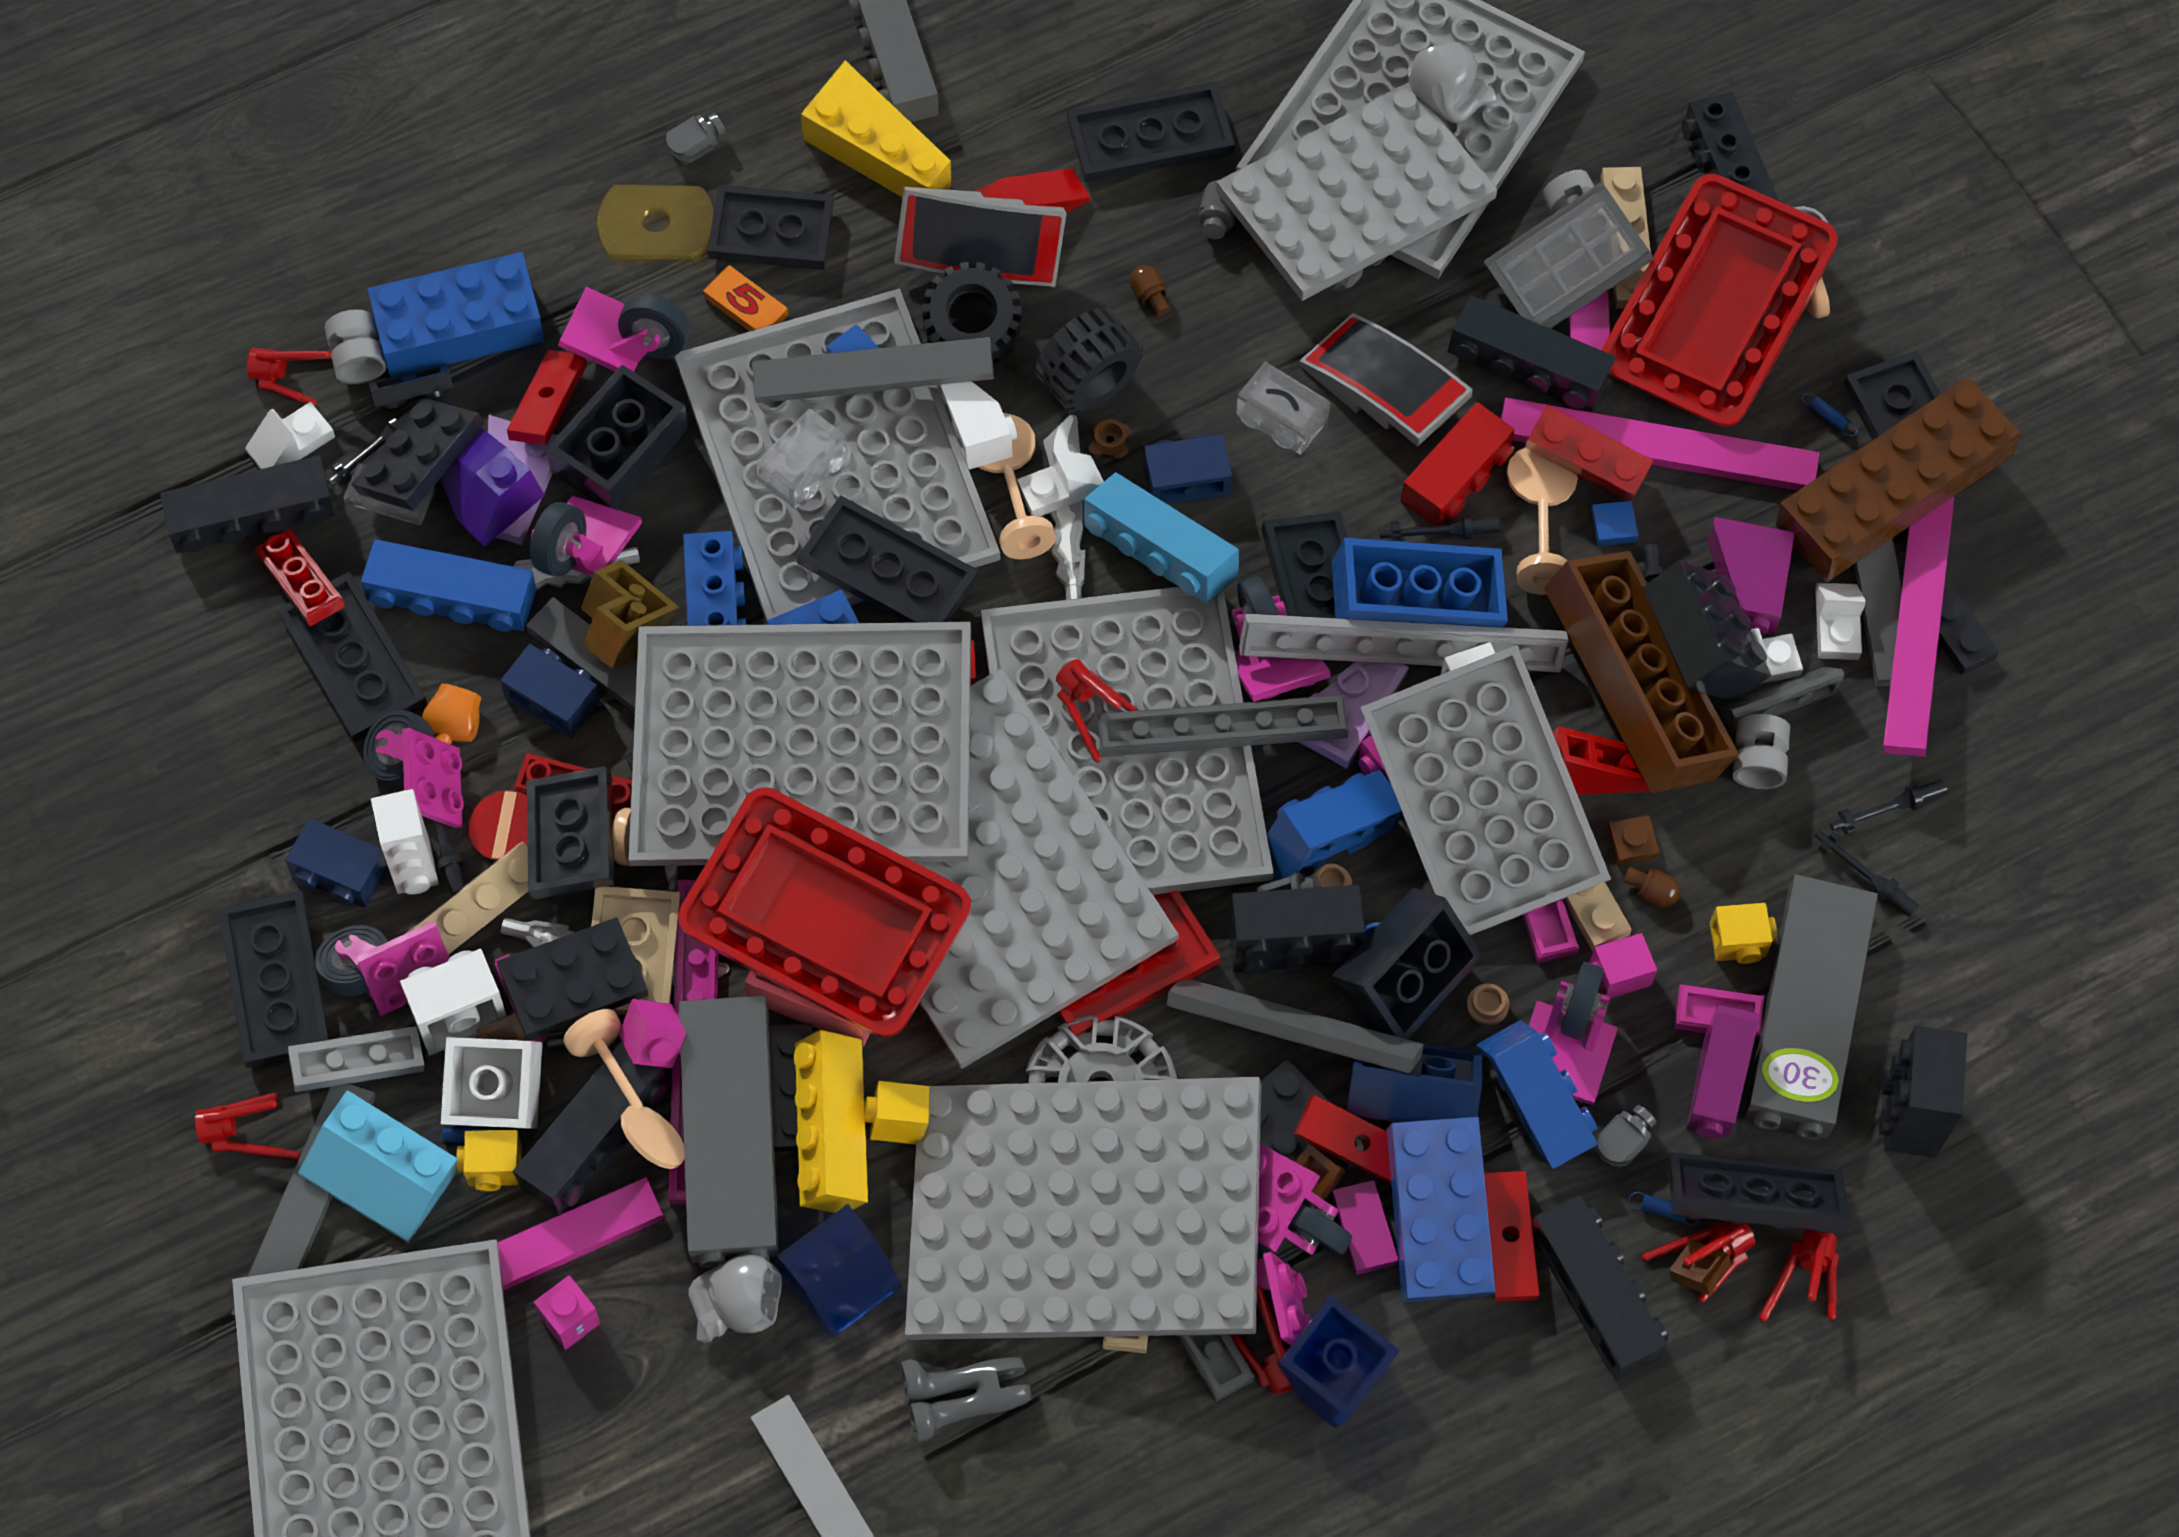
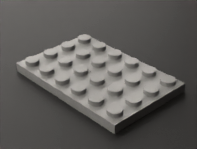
M1409 82L1216 182V192L1302 301L1496 199L1497 188L1435 112L1415 95Z
M1518 645L1360 707L1434 893L1447 899L1469 935L1611 880Z

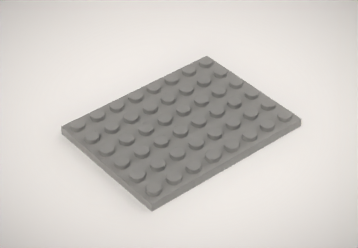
M1353 0L1239 162L1236 171L1408 83V69L1420 51L1437 45L1460 42L1475 56L1478 65L1476 78L1483 79L1488 86H1492L1496 101L1480 106L1465 122L1460 124L1450 123L1438 114L1436 115L1498 190L1583 62L1585 51L1481 0ZM1489 202L1390 255L1439 279Z
M900 289L681 351L674 356L738 543L742 546V554L766 622L771 618L842 589L797 564V555L840 495L974 568L1000 560L998 545L937 385L756 403L753 361L827 354L826 346L856 324L879 348L921 344ZM842 589L850 605L864 601Z
M1180 587L981 610L989 675L1001 668L1004 669L1152 895L1172 891L1180 892L1273 880V868L1251 746L1101 757V761L1096 763L1087 750L1066 706L1057 697V694L1062 689L1056 682L1058 672L1070 661L1080 659L1090 671H1093L1105 684L1124 697L1138 711L1243 703L1224 590L1208 604H1205L1193 595H1187ZM1095 694L1086 702L1081 703L1077 699L1074 700V703L1101 756L1097 714L1128 711L1123 707L1118 710L1114 709Z
M970 622L639 627L629 840L630 865H706L744 799L751 791L762 787L775 789L914 862H968L971 684Z
M1001 668L970 686L969 861L916 862L960 885L967 891L971 899L969 917L919 1002L961 1069L1179 940L1178 932L1004 669Z
M1233 1077L930 1086L929 1124L923 1140L916 1141L905 1327L906 1337L909 1340L1256 1334L1261 1125L1260 1078Z
M496 1239L232 1279L254 1537H531L499 1248Z

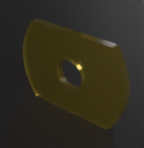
M614 185L606 194L599 209L597 223L600 240L610 258L698 260L709 245L713 208L707 193L701 186ZM662 212L669 217L670 224L661 232H650L642 226V221L649 213Z

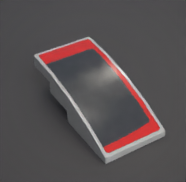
M904 187L894 262L903 266L943 274L944 270L950 266L953 267L954 271L960 270V263L968 262L969 268H976L977 262L985 263L986 270L990 272L993 267L1001 271L1003 279L1008 277L1014 284L1055 287L1066 211L1063 207L1025 205L1019 199L983 197L981 192Z
M1354 313L1299 361V365L1354 412L1357 413L1361 409L1364 410L1386 430L1391 426L1395 427L1417 447L1471 398L1473 391L1472 388L1412 344Z

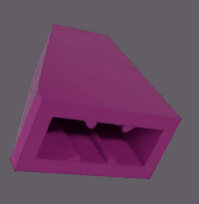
M1715 517L1708 537V546L1717 574H1724L1734 584L1736 589L1734 596L1740 608L1746 612L1751 620L1750 630L1759 628L1761 635H1774L1781 619L1795 532Z
M1719 1004L1715 1009L1704 1035L1686 1127L1696 1130L1697 1134L1710 1139L1728 1138L1735 1125L1760 1014Z

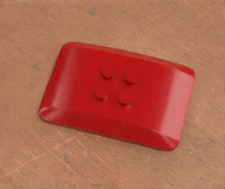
M1707 174L1698 178L1655 252L1654 260L1649 263L1602 348V351L1616 356L1610 377L1715 425L1729 427L1739 423L1776 362L1836 249L1837 233L1833 226L1723 176Z
M762 787L751 791L744 799L682 903L678 913V920L683 932L745 968L875 1035L893 1037L900 1033L907 1025L969 917L971 899L967 891L960 885L775 789Z

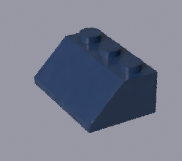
M1421 1043L1424 1044L1421 1058L1411 1073L1408 1074L1352 1058L1347 1112L1367 1122L1385 1120L1400 1123L1477 1117L1482 1091V1054L1480 1051Z

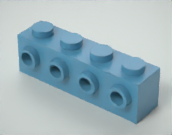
M1115 472L1084 498V526L1093 535L1102 537L1116 546L1126 556H1132L1143 563L1154 574L1165 577L1179 586L1187 595H1193L1205 604H1208L1238 578V548Z

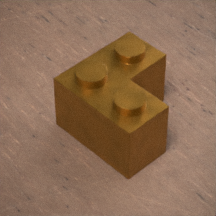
M617 561L594 572L581 607L585 613L593 618L583 646L596 655L601 662L614 669L638 657L639 627L673 626L680 607L624 561Z

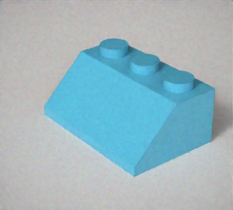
M347 1090L322 1125L298 1175L406 1243H409L456 1175L458 1159Z

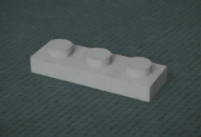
M417 1026L288 1046L295 1092L424 1072V1061Z

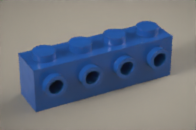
M732 531L683 534L688 626L746 625V618H738V606H745L744 582H736V570H743L742 546H734Z
M374 539L361 579L367 601L382 608H391L393 606L407 608L422 616H430L432 614L447 616L453 621L462 624H470L472 621L488 624L491 628L502 632H509L512 629L524 632L537 590L532 570Z

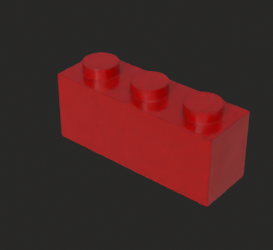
M1476 402L1403 482L1400 501L1434 526H1440L1447 518L1453 520L1463 509L1466 503L1464 499L1470 492L1478 493L1484 487L1490 477V470L1496 464L1502 466L1509 459L1514 451V446L1511 444L1515 428Z
M1549 405L1545 406L1525 446L1526 449L1625 501L1633 500L1654 461Z

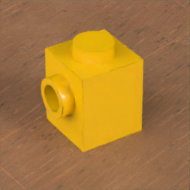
M1766 903L1716 907L1709 923L1716 961L1737 960L1741 964L1757 962L1766 957L1772 942H1776L1777 939L1776 922L1774 917H1768Z
M878 1081L874 1096L866 1097L864 1107L865 1122L871 1123L870 1140L916 1144V1141H922L929 1124L930 1086Z
M465 1131V1145L457 1147L458 1172H464L468 1186H474L475 1189L480 1191H496L501 1186L519 1185L513 1173L515 1167L522 1160V1143L518 1131Z

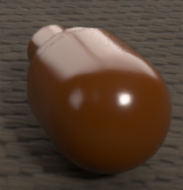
M1149 265L1136 267L1130 275L1129 283L1137 299L1144 306L1151 305L1158 317L1165 315L1171 308L1164 298L1167 290L1160 274L1154 267Z
M1629 866L1623 878V882L1638 888L1637 895L1642 897V900L1660 908L1673 906L1681 895V888L1677 880L1657 869L1655 871L1648 869L1645 874Z

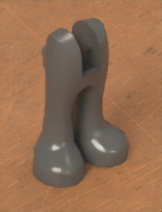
M1021 1357L991 1359L950 1371L934 1373L926 1372L916 1360L910 1359L900 1362L907 1405H909L910 1421L917 1443L930 1440L940 1427L975 1416L1007 1411L1032 1400L1030 1385H1014L1000 1388L999 1381L1021 1376L1027 1371ZM966 1389L976 1390L975 1394L959 1399L938 1401L932 1404L922 1402L952 1392Z

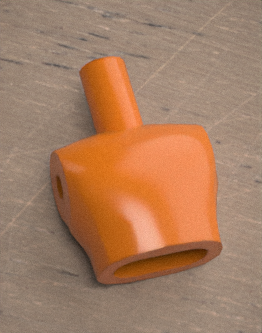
M441 684L425 708L422 718L430 725L433 734L438 740L450 745L452 741L472 742L478 731L479 706L482 698L467 689L449 684Z

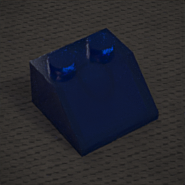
M848 1204L777 1255L780 1272L832 1338L902 1286L900 1279L875 1237Z
M1329 1295L1277 1364L1300 1400L1334 1428H1337L1352 1416L1400 1350L1335 1297Z

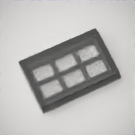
M1600 182L1484 260V263L1520 316L1551 329L1654 260V257L1608 189Z

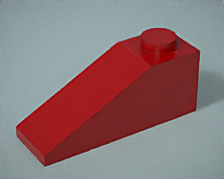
M1072 168L1006 177L974 191L981 192L983 197L1019 199L1025 205L1063 207L1066 212L1090 202L1091 198Z
M1558 726L1552 732L1577 795L1650 792L1625 743Z

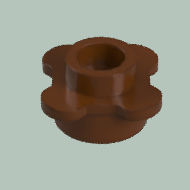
M1113 419L1097 421L1093 424L1094 441L1089 445L1090 453L1096 457L1111 455L1118 460L1124 459L1128 455L1126 441L1131 436L1130 427ZM1107 438H1113L1114 441L1109 443Z

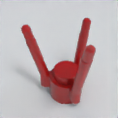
M254 347L248 355L247 374L250 379L259 380V389L274 391L300 403L308 404L311 402L315 407L317 405L315 399L280 385L275 380L277 378L282 379L285 376L287 360H332V352L277 351Z
M1075 659L1063 666L1056 676V682L1062 688L1057 697L1066 706L1094 762L1099 763L1101 756L1074 700L1078 699L1081 703L1086 702L1097 694L1116 710L1121 707L1126 711L1138 710L1119 693L1105 684L1093 671H1090L1080 659Z
M277 1093L196 1111L195 1127L198 1141L200 1144L211 1143L213 1152L235 1151L299 1160L301 1153L298 1151L228 1141L229 1136L236 1135V1117L275 1108L277 1106L276 1101L279 1099Z
M1718 1221L1705 1230L1644 1253L1641 1258L1644 1262H1648L1685 1248L1691 1239L1697 1242L1709 1239L1707 1245L1684 1258L1683 1263L1689 1266L1716 1250L1728 1253L1731 1266L1712 1291L1713 1293L1736 1267L1748 1260L1745 1251L1755 1245V1238L1746 1223L1733 1224L1727 1221L1723 1224L1721 1221ZM1700 1293L1698 1301L1703 1303L1710 1296Z
M1805 1229L1801 1242L1792 1243L1790 1256L1759 1316L1760 1321L1766 1322L1798 1260H1801L1802 1268L1811 1272L1808 1300L1811 1302L1817 1298L1821 1273L1827 1270V1315L1830 1320L1836 1318L1837 1265L1839 1255L1835 1253L1837 1237L1833 1233H1819L1814 1230Z
M1257 1286L1258 1306L1275 1352L1264 1359L1266 1367H1262L1239 1334L1229 1335L1241 1355L1255 1372L1261 1388L1270 1386L1273 1394L1278 1395L1303 1385L1306 1382L1303 1374L1307 1370L1300 1352L1290 1346V1352L1289 1350H1284L1261 1286Z

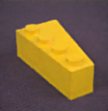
M846 60L801 113L804 141L902 198L904 187L948 190L951 187V160Z

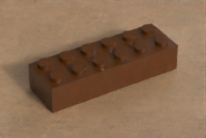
M1966 377L1782 501L1775 526L1780 530L1795 532L1793 546L1827 583L2011 458L2021 432L1969 377Z
M1625 551L1566 561L1544 587V590L1650 792L1657 793L1715 781L1739 756V753L1707 694L1688 688L1644 593L1643 587L1647 585V582L1631 552Z

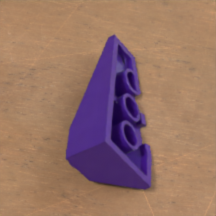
M483 428L479 430L440 478L458 522L483 547L545 496L531 470L506 446Z

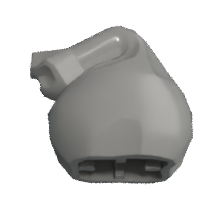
M1460 42L1437 45L1420 51L1408 69V82L1415 95L1436 114L1450 123H1463L1480 106L1496 101L1492 86H1488L1485 80L1476 78L1478 65L1475 56Z
M742 1254L725 1261L693 1280L688 1296L698 1319L697 1341L703 1343L712 1342L714 1337L722 1336L728 1328L737 1333L753 1334L772 1326L777 1318L782 1288L781 1274L776 1267L758 1255Z

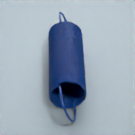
M1816 396L1817 398L1810 402L1809 409L1839 432H1844L1851 421L1822 398Z
M442 1126V1142L465 1143V1131H487L489 1127Z
M1634 1192L1644 1196L1639 1210L1683 1224L1686 1223L1684 1216L1672 1215L1671 1202L1647 1194L1644 1195L1641 1192Z

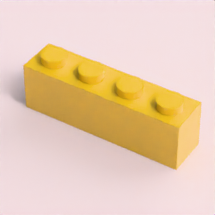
M819 1030L796 1042L794 1052V1064L796 1065L795 1103L797 1106L798 1126L796 1143L799 1158L797 1182L800 1190V1206L844 1214L868 1203L862 1039Z

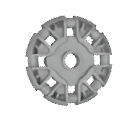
M1087 1015L1075 1018V1021L1067 1024L1065 1022L1058 1026L1056 1034L1051 1038L1045 1037L1038 1044L1030 1057L1025 1071V1075L1029 1077L1028 1083H1045L1046 1079L1050 1077H1059L1058 1083L1091 1082L1096 1077H1105L1110 1081L1177 1079L1176 1070L1170 1055L1164 1046L1159 1047L1153 1041V1034L1143 1026L1115 1016V1020L1107 1019L1098 1023V1017ZM1093 1019V1031L1083 1033L1076 1037L1069 1030L1070 1025ZM1097 1035L1113 1037V1044L1096 1043ZM1068 1045L1078 1051L1069 1060L1061 1052ZM1140 1050L1146 1058L1139 1064H1136L1129 1055Z

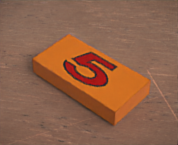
M730 265L703 290L704 298L750 332L782 323L789 316L786 306Z

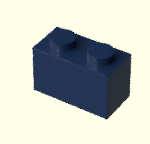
M1200 434L1188 440L1174 442L1171 440H1160L1152 445L1144 446L1143 467L1148 491L1167 505L1230 495L1232 473L1223 434L1215 436Z
M530 643L500 680L505 699L572 739L600 703L597 683L590 674L582 669L572 670L564 665L562 659L553 651L547 648L541 651Z
M311 818L308 819L285 859L292 876L291 878L298 885L309 890H314L315 887L329 892V896L340 904L351 906L354 903L364 908L367 907L389 868L381 848Z

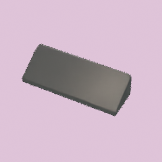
M1823 667L1744 696L1736 702L1731 701L1716 708V711L1727 733H1732L1736 731L1739 719L1747 715L1768 714L1778 716L1837 694L1845 674L1842 669Z

